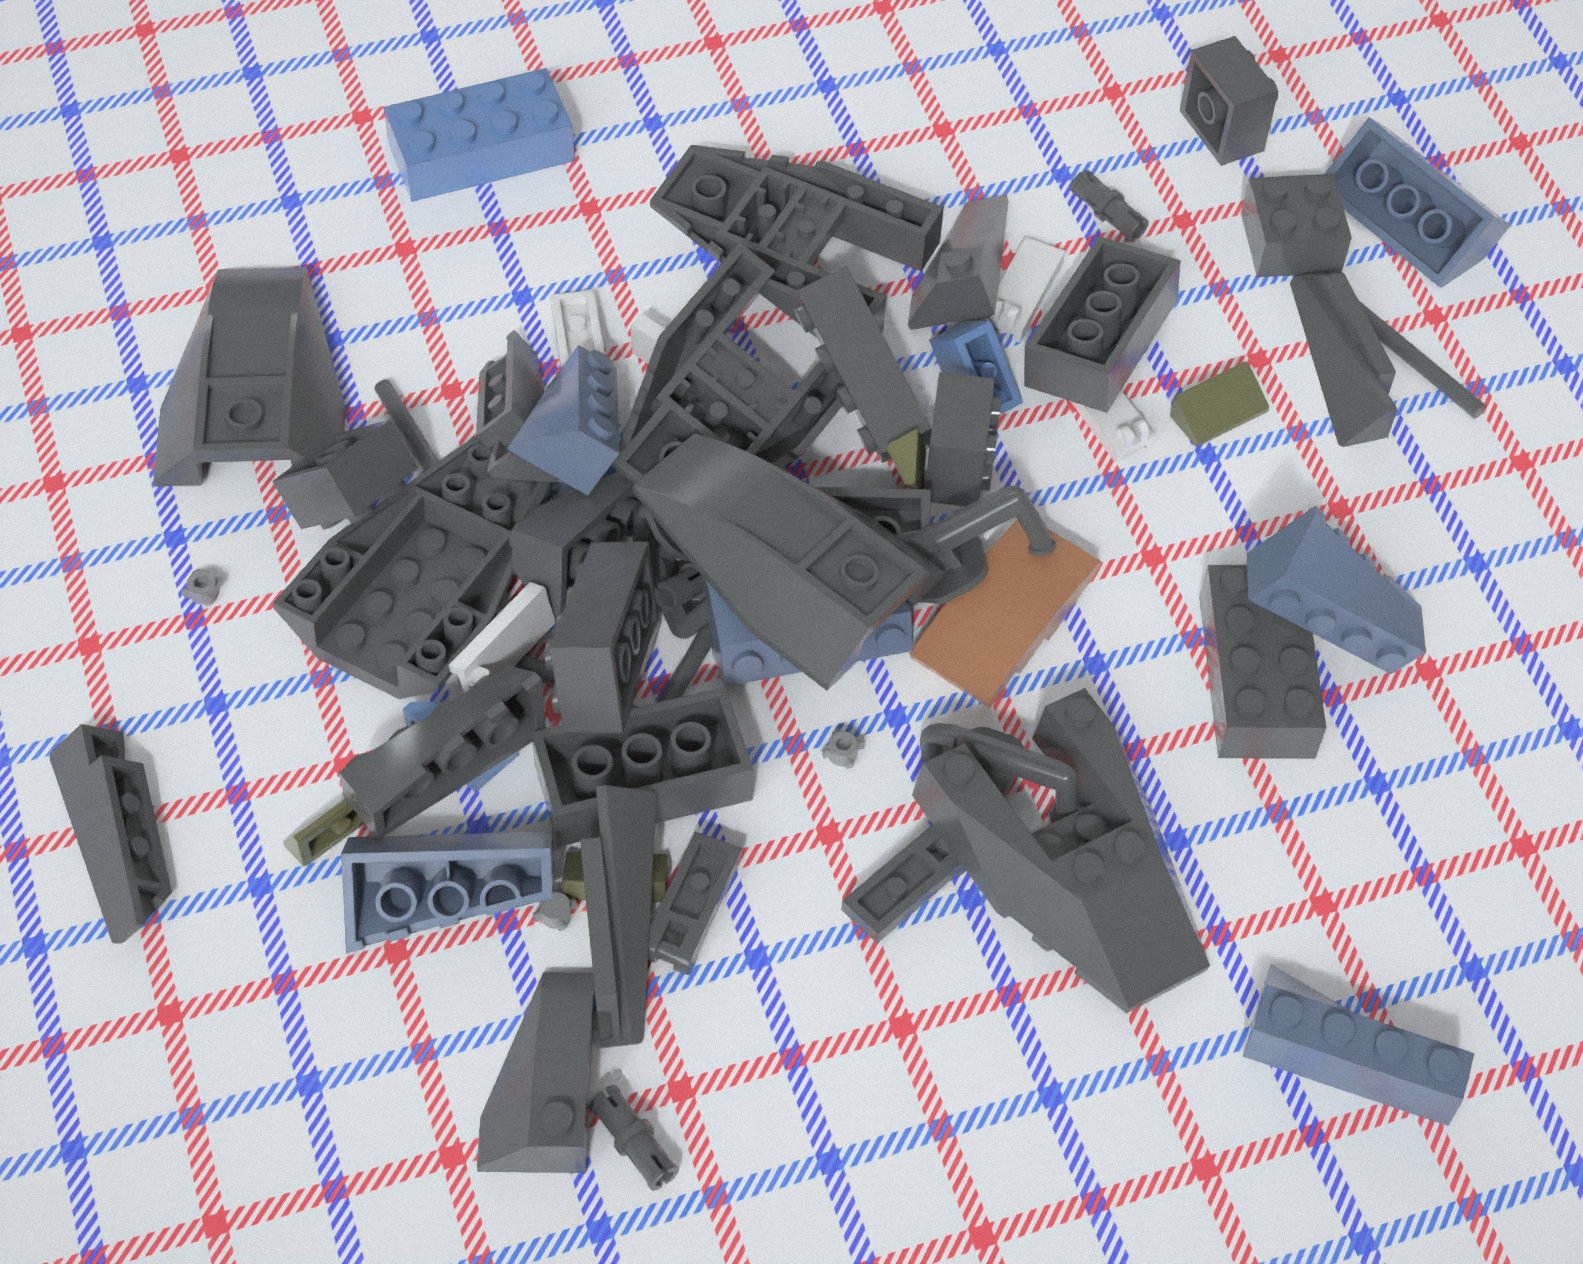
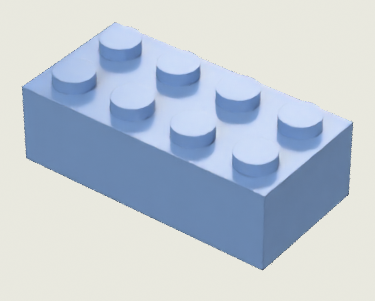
M547 68L383 107L388 144L411 202L575 162L572 123Z

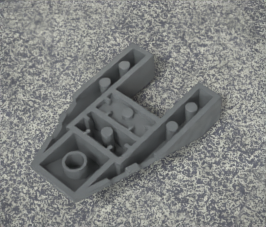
M699 145L689 146L650 199V207L720 263L725 260L740 242L773 268L775 272L761 292V295L800 326L801 324L794 311V308L800 305L797 290L831 274L812 266L831 237L838 238L922 272L940 244L944 209L942 206L825 161H817L814 166L789 163V157L772 155L769 160L745 158V151ZM857 284L881 332H883L886 295ZM813 330L809 332V333H811L814 337H816V335H815V333H814Z
M740 242L657 339L619 443L620 454L611 465L634 484L694 433L725 442L782 468L801 457L842 408L835 390L842 385L834 370L826 373L820 361L794 391L726 336L729 330L761 294L775 272L773 268Z
M1083 688L1045 706L1032 740L1045 756L1060 760L1075 770L1078 782V800L1084 808L1031 833L965 743L923 762L912 796L946 844L960 860L962 866L996 913L1004 919L1009 916L1033 934L1032 941L1047 952L1053 949L1076 967L1074 973L1127 1014L1206 972L1210 964L1162 833L1113 723L1086 688Z

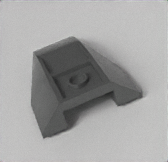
M307 267L218 269L160 408L153 478L155 487L202 485L204 462L291 460V465L293 466L333 435L344 432L345 404Z
M694 433L637 481L632 488L635 496L749 632L826 691L857 662L865 639L906 599L916 605L945 575L943 570L870 516L749 452L710 437Z
M474 436L410 481L402 490L374 507L375 510L370 515L358 522L349 524L332 536L273 602V608L319 660L397 699L439 691L453 674L450 672L448 665L496 617L514 575L512 569V547L509 544L511 531L518 521H522L538 506L544 504L553 482L494 479L487 472L493 446L488 449Z

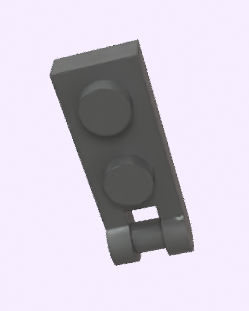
M932 824L844 898L841 911L871 939L879 943L955 876L962 875L966 870ZM938 851L945 858L939 862L930 853Z
M696 831L694 832L649 927L648 961L656 963L659 959L673 964L674 971L685 975L691 974L696 964L699 950L742 859L741 847ZM670 930L685 935L681 945L666 940Z

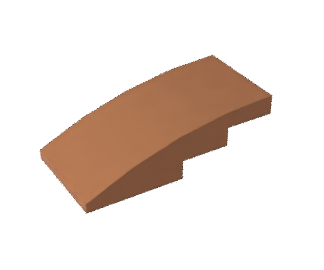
M1018 520L1011 525L985 554L988 572L982 582L968 592L946 602L916 642L913 651L908 653L911 659L989 709L1015 672L1020 674L1043 640H1050L1102 565L1101 560L1050 529L1048 531L1051 539L1056 542V549L1045 556L1030 554L1028 551L1030 541Z

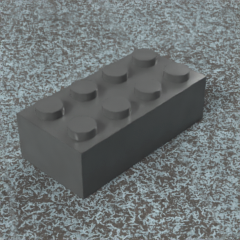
M1098 236L1025 346L1024 386L1107 413L1178 301L1181 260Z
M591 542L584 561L578 562L577 579L574 587H569L567 590L564 612L557 615L556 632L553 640L546 642L545 665L548 671L554 672L555 683L552 690V706L555 713H561L564 733H623L660 626L657 602L654 597L655 586L648 542Z
M1208 565L1199 601L1218 758L1315 759L1327 727L1313 633L1249 600L1247 565Z
M726 687L632 708L623 733H564L563 725L531 732L534 764L558 847L580 842V839L601 837L596 786L609 785L653 792L656 795L655 823L753 800V767Z

